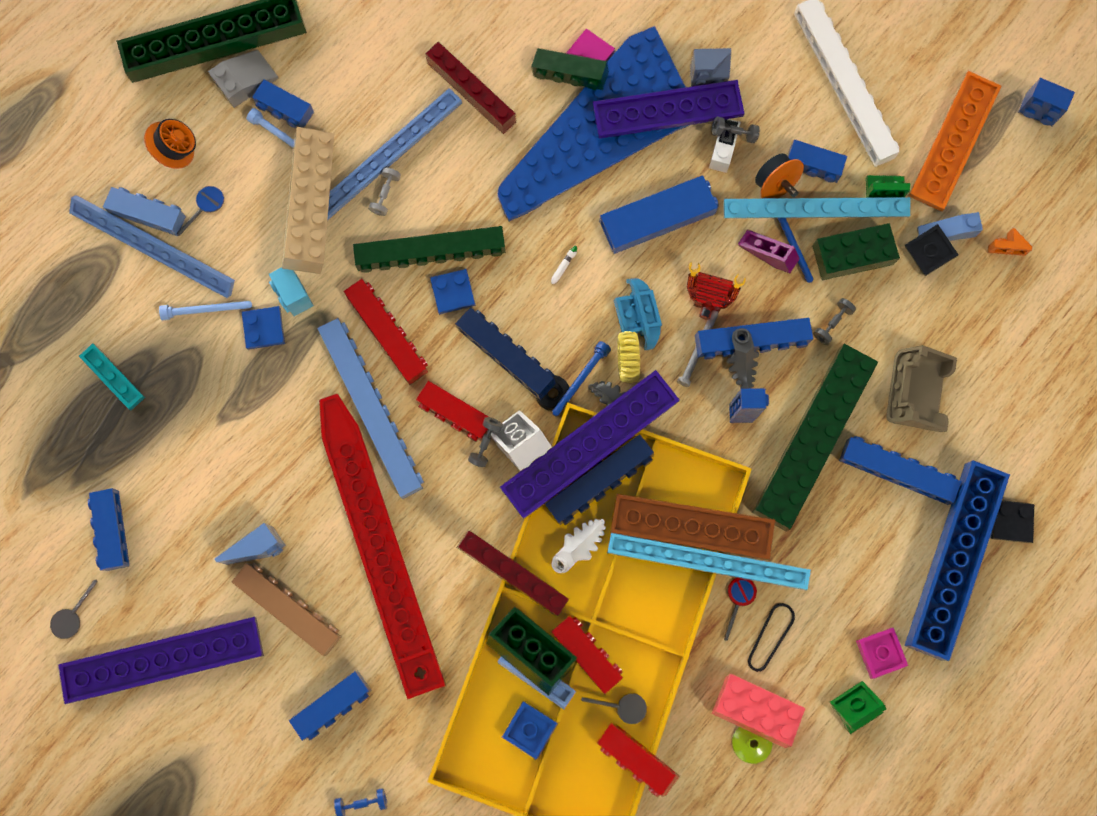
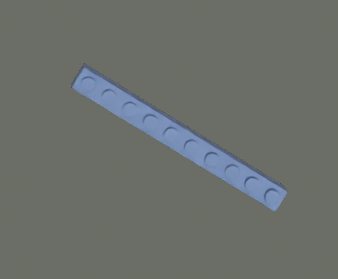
M337 318L318 327L317 329L400 497L404 499L422 490L421 484L424 481L419 472L415 473L413 467L416 465L411 455L407 457L404 451L407 449L402 438L398 439L396 435L399 430L395 422L390 423L388 416L391 414L386 405L382 406L379 400L382 396L378 388H373L371 383L374 380L369 371L365 372L363 366L366 364L361 355L357 356L355 350L358 348L353 338L349 340L347 336L349 330L345 322L341 323Z

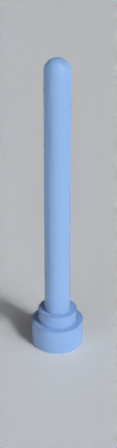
M253 108L249 111L246 117L247 121L253 125H261L294 148V139L266 121L259 110Z
M241 301L180 308L161 305L159 306V315L163 321L170 320L175 315L247 309L252 307V302Z

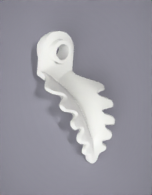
M595 519L594 522L589 520L588 525L586 523L582 524L583 530H580L578 527L574 528V536L567 533L564 536V547L552 559L553 570L557 573H566L577 561L590 560L592 556L589 551L598 550L594 542H602V538L599 536L605 534L602 531L606 529L604 526L605 521L603 519Z

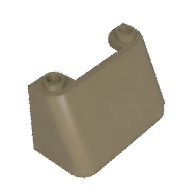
M923 345L899 350L894 359L886 414L887 420L898 425L935 432H947L948 416L939 413L943 378L949 377L955 372L957 358Z

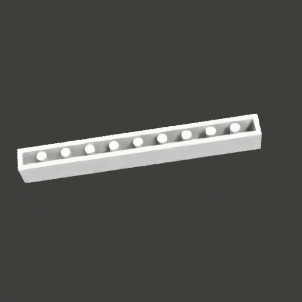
M807 0L798 4L794 15L872 163L877 167L895 159L900 152L898 143L893 140L890 128L885 125L881 111L876 108L873 96L868 93L865 81L860 78L856 65L852 63L847 48H844L839 33L835 31L831 18L825 12L823 3L819 0Z

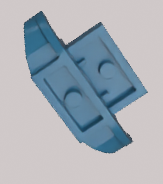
M627 279L626 282L630 284L632 289L630 296L617 297L613 300L621 331L640 333L645 339L644 350L654 349L660 336L662 323L653 290H650L648 285L641 279Z

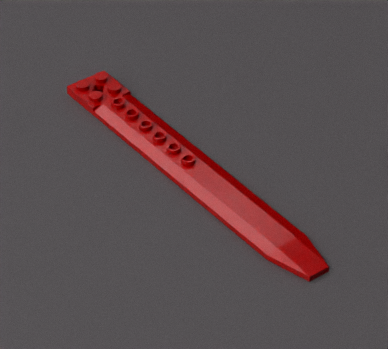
M338 393L320 399L322 441L408 700L446 686L360 428ZM419 667L422 670H426L423 679L415 676Z

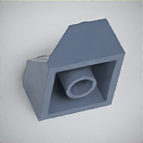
M731 48L694 49L690 64L691 86L729 81Z

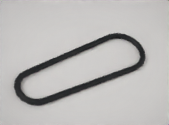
M781 603L771 609L748 658V665L753 671L760 672L767 667L793 625L795 613L789 605ZM780 606L787 607L792 613L790 624L764 666L760 669L754 668L751 664V659L773 611Z

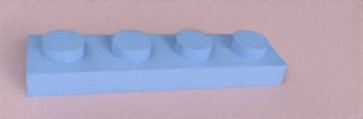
M500 657L498 660L501 666L562 709H565L576 692L561 681L548 696L503 657Z

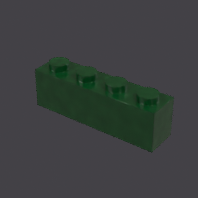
M537 48L531 65L533 76L540 80H553L556 83L563 82L573 86L588 87L592 90H603L609 73L607 61Z

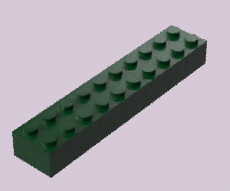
M258 0L117 40V45L125 74L132 83L306 34L307 31L297 0Z
M846 344L839 348L754 507L753 514L761 518L775 520V526L784 531L792 528L878 361Z

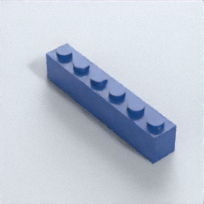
M810 318L701 330L694 336L698 358L704 357V359H713L716 355H723V357L733 355L735 349L732 342V334L739 328H744L750 332L754 350H760V353L769 352L773 348L786 350L790 346L804 348L813 340ZM742 336L738 337L740 341L745 340Z
M857 436L846 440L839 459L842 463L947 505L954 503L961 481L957 480L953 474H942L937 472L938 469L935 467H925L920 465V462L915 459H905L898 452L885 451L882 446L878 444L870 445L865 443L863 438Z

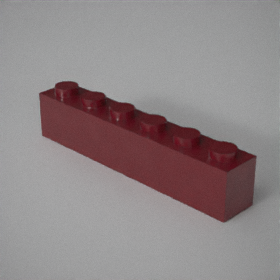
M437 42L425 53L427 64L503 135L516 123V113L440 42Z
M470 530L466 532L456 547L555 616H559L569 600L566 596Z

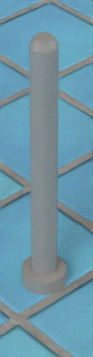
M716 310L711 312L703 330L713 328L718 316ZM696 347L683 376L677 380V383L685 387L690 386L691 381L689 379L699 359Z

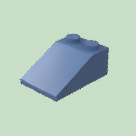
M263 523L217 556L215 561L228 565L271 556L275 557L283 551L282 548L286 544L273 526Z

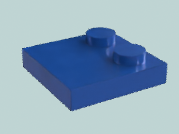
M467 269L430 277L439 315L476 306Z
M279 306L242 312L247 350L285 344L281 308Z
M522 702L502 738L533 758L538 759L558 723L529 704Z

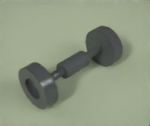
M718 116L712 124V134L715 136H720L723 130H728L729 133L746 134L748 143L754 144L759 138L760 127L758 125L751 124L748 131L737 126L730 125L728 127L725 126L724 118Z
M841 298L837 305L841 311L831 319L826 330L817 328L814 331V336L820 342L828 345L832 341V337L828 332L836 327L842 319L841 316L844 312L848 315H853L856 311L854 304L847 299Z
M486 417L484 419L483 426L489 430L481 441L479 454L470 453L468 461L475 466L486 467L488 459L482 454L484 450H487L492 431L500 432L503 424L494 418Z

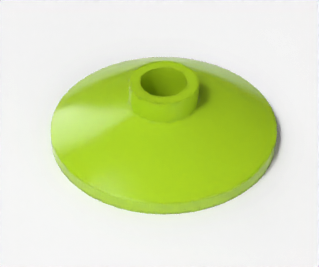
M738 727L734 732L732 738L733 750L742 761L750 764L760 763L771 753L773 742L741 727ZM751 740L757 741L756 747H751Z

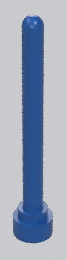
M777 218L789 245L794 246L800 258L798 264L808 283L813 282V276L786 218Z
M602 341L597 343L594 348L593 357L553 409L552 413L554 416H558L598 361L601 358L607 357L611 351L608 344Z

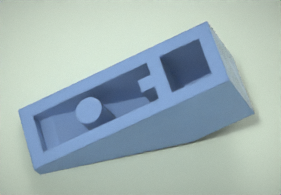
M979 212L958 215L917 227L918 234L921 235L938 224L949 241L974 238L983 230Z

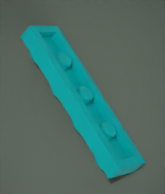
M94 343L79 355L84 363L129 410H132L145 398Z

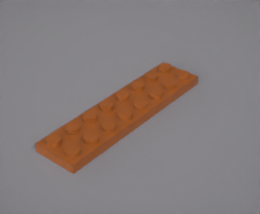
M617 494L611 533L770 560L775 520Z

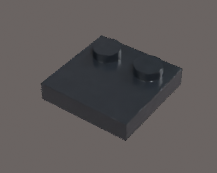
M938 224L905 244L906 249L925 277L959 256Z
M1001 501L992 529L991 539L1033 543L1035 504Z

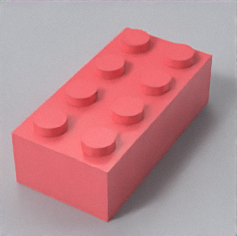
M729 674L724 680L711 714L781 747L788 748L792 747L806 708L733 674Z

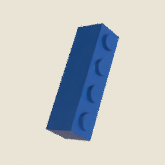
M765 388L740 389L729 404L730 423H753L766 409V406H769V395L765 394Z
M110 488L89 493L88 507L92 512L90 523L95 533L93 544L97 548V567L102 571L130 567L119 490Z
M355 671L291 718L289 722L302 741L307 738L310 741L320 734L318 730L323 726L328 728L336 722L335 717L339 714L344 716L353 709L351 705L358 701L360 704L369 697L367 693L371 689L359 671Z

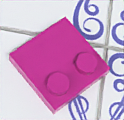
M586 28L566 54L608 61L615 52V48Z
M894 627L856 640L870 679L908 666Z

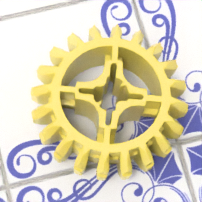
M625 331L619 333L617 341L619 378L621 382H638L640 378L638 335L636 332Z

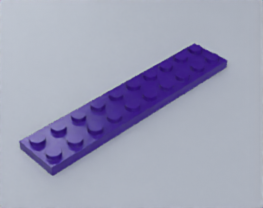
M655 370L548 450L546 454L532 462L530 466L524 468L501 485L500 489L521 517L525 519L676 405L680 399L657 370Z
M251 617L58 664L64 704H69L262 657L264 654L257 618Z

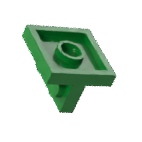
M867 175L866 198L906 197L911 190L910 183H905L904 176Z
M863 681L830 701L831 707L841 717L846 730L850 734L883 714V711L887 709L881 699Z

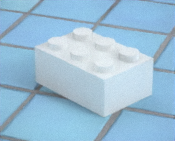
M520 410L502 423L503 426L500 432L492 431L490 435L499 449L520 471L530 466L535 459L546 454L547 450L552 447L542 431Z

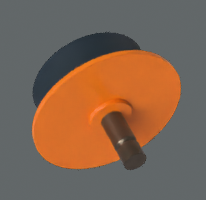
M165 119L151 124L145 131L144 141L146 148L151 156L162 165L173 169H181L192 162L196 139L191 129L183 122L176 119Z
M778 154L770 158L760 168L755 178V183L761 187V198H780L786 193H789L793 198L796 197L799 192L794 186L803 173V163L798 159L790 160L786 154Z

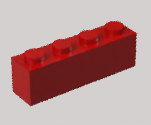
M427 381L416 399L421 410L427 413L430 410L435 413V418L441 422H445V420L450 422L453 429L458 432L463 430L468 433L467 437L475 442L478 440L482 441L484 435L489 430L483 426L484 419L489 416L430 381Z
M568 616L551 632L567 650L577 657L576 662L599 689L606 694L623 679L620 675L623 671L616 663L612 665L607 660L610 656L602 647L598 649L594 645L596 640L589 632L585 634L582 631V623L576 617L571 618Z
M611 723L597 742L601 746L600 751L608 757L612 755L617 759L616 764L624 770L629 769L633 773L632 777L641 784L645 782L649 786L648 790L656 797L659 795L666 796L680 777L678 773L617 724Z

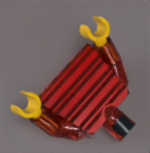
M692 262L689 263V270L691 272L688 274L687 280L689 297L694 301L695 307L701 308L699 317L709 320L713 310L719 313L721 309H726L736 300L741 290L740 286L746 282V277L743 282H738L739 274H737L734 278L735 284H733L731 280L699 272L701 269L699 263L698 268L693 270L691 269Z

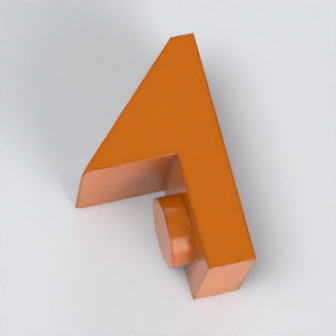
M1012 228L1007 233V239H995L988 246V253L1026 256L1032 251V246L1015 228Z

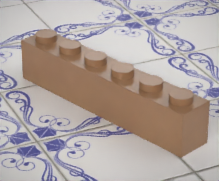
M246 563L231 582L322 656H327L341 638L338 634L339 630L332 624L326 625L323 622L324 618L317 612L311 613L307 609L309 606L300 599L296 601L292 597L294 594L285 587L281 589L277 585L278 581L270 575L266 577L262 573L263 569L255 563L253 565Z

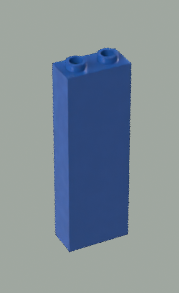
M702 175L600 215L599 222L613 254H616L715 215L719 203L717 198L712 196L709 181L705 180Z

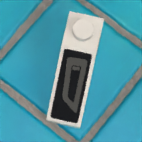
M726 119L725 126L739 127L740 122ZM723 130L722 134L717 137L709 166L710 169L727 173L737 134Z

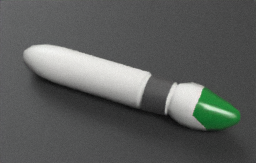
M577 246L572 247L567 252L564 260L554 273L551 284H555L561 278L572 258L575 257Z

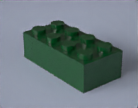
M890 223L818 238L812 246L822 281L892 266L900 259Z
M516 607L488 635L486 643L548 696L574 667L577 660L575 655Z

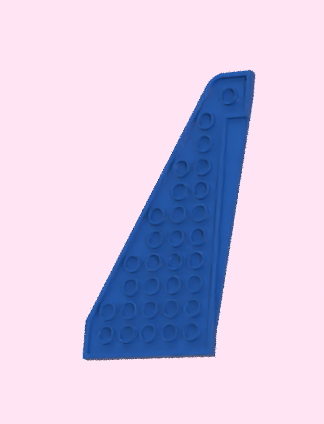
M655 26L626 39L607 61L609 73L603 90H592L585 87L503 180L498 188V200L508 221L542 206L543 203L673 132L690 126L686 125L598 138L593 101L686 88Z

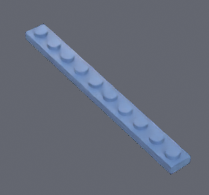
M450 88L447 89L335 186L329 194L327 221L382 174L383 168L390 167L462 104V100Z
M77 195L71 197L70 214L226 298L232 295L234 279Z

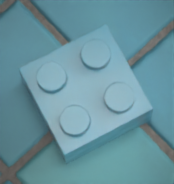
M281 267L269 274L271 278L269 284L273 291L276 292L280 304L287 313L291 312L293 316H296L314 306L294 270L282 269Z

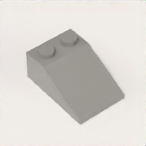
M258 50L225 60L208 71L233 108L252 97L263 79L272 83L279 78Z

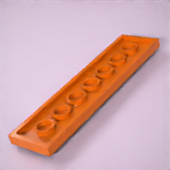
M968 71L908 195L909 197L941 212L945 209L1002 87L1001 85Z

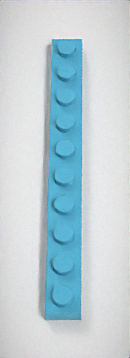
M910 197L724 199V219L910 216Z
M611 533L608 554L808 590L810 569Z

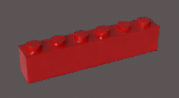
M360 279L343 292L405 380L411 385L428 373L426 368L428 364L422 356L420 358L415 352L418 350L412 341L408 343L404 338L407 335L402 327L397 328L394 324L396 319L390 311L386 313L383 308L385 307L384 302L380 297L376 298L373 292L375 290L369 282L365 283L363 279Z

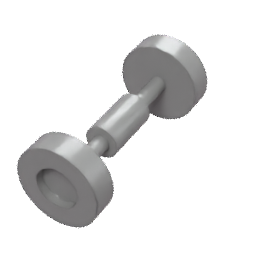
M388 167L383 168L382 175L387 178V182L383 184L379 195V203L372 202L368 208L371 212L380 216H386L388 211L382 203L389 193L391 180L399 181L401 177L398 171Z

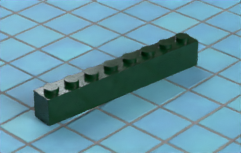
M502 226L353 244L355 266L358 271L363 273L371 272L372 269L389 270L391 267L397 266L399 268H407L413 264L424 266L429 262L440 264L445 263L446 260L463 261L465 258L470 257L480 259L486 255L497 257L501 256L502 253H506Z

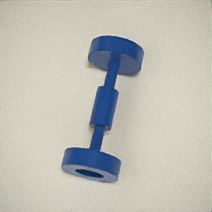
M384 788L377 789L376 799L368 800L366 798L353 801V804L345 806L342 798L335 799L336 816H345L346 809L354 808L356 810L369 807V804L377 802L380 810L387 809Z

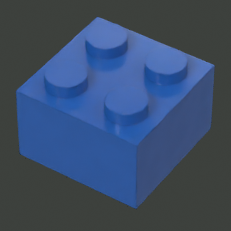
M1040 77L1026 93L1018 112L1027 118L1038 120L1044 125L1053 126L1067 112L1075 92Z

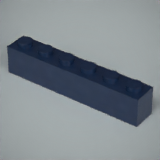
M470 307L455 323L457 329L541 400L556 384L555 375L548 368L544 370L539 366L541 363L532 356L530 358L526 355L527 352L521 345L518 344L516 346L513 344V340L508 334H501L496 324L492 321L488 323L485 320L486 317L479 310L475 312Z
M639 434L545 503V505L559 525L563 523L567 525L574 519L573 516L576 513H583L589 509L591 502L594 500L598 502L606 496L605 492L610 488L614 490L622 484L621 480L625 477L629 479L638 472L636 469L643 465L645 467L653 461L654 452Z

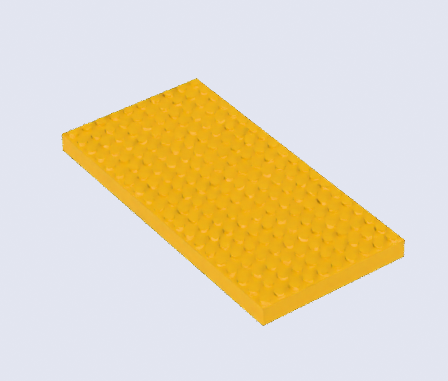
M567 402L552 447L598 413ZM641 430L604 458L602 462L640 434L654 452L653 461L645 467L643 465L636 469L638 472L629 479L625 477L621 480L622 484L614 490L610 488L605 492L606 496L598 502L596 500L591 502L589 509L583 513H576L573 516L574 519L567 525H564V523L559 525L545 504L527 516L523 521L510 558L566 596L569 600L559 616H555L504 580L501 581L427 782L514 816H635L646 783L642 782L641 784L636 781L629 769L624 770L616 764L617 759L612 755L608 757L600 751L601 746L597 742L608 726L614 723L656 755L716 573L608 554L617 494L737 513L752 468L649 431ZM595 519H603L606 529L602 531L605 534L599 536L602 538V542H594L598 550L589 551L592 556L591 559L577 561L566 573L555 572L552 568V559L564 547V536L567 533L574 536V528L578 527L580 530H583L582 524L586 523L588 525L589 520L594 522ZM514 607L524 613L556 641L558 639L551 631L568 616L571 618L576 617L583 625L581 627L582 631L585 634L589 632L596 640L594 645L598 649L602 647L610 656L607 660L612 665L616 663L623 671L620 674L623 679L604 694L582 667L575 662L574 667L562 681L576 692L565 709H562L498 663L501 656L486 644L488 635ZM637 694L645 700L647 712L640 722L628 724L621 720L617 708L581 701V698L585 697L618 704L623 696ZM522 702L529 704L558 723L538 759L533 758L502 738Z

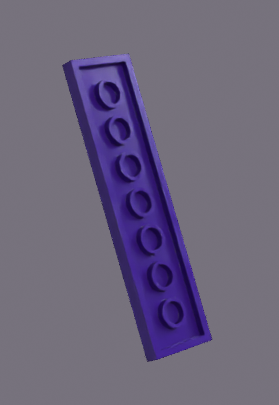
M738 80L593 101L599 139L712 122L717 116L724 118V120L744 117L745 114Z

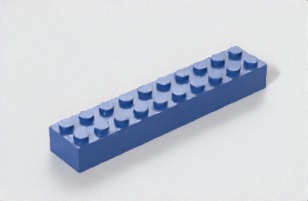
M974 460L965 463L960 477L961 484L956 499L951 504L904 646L941 661H950L1010 474Z

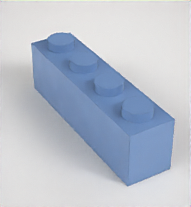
M111 187L103 205V208L112 215L178 236L177 233L180 231L186 218L178 206L172 204L170 206L164 205L158 199L149 200L140 193H136V195L131 194L130 191L119 187V189Z

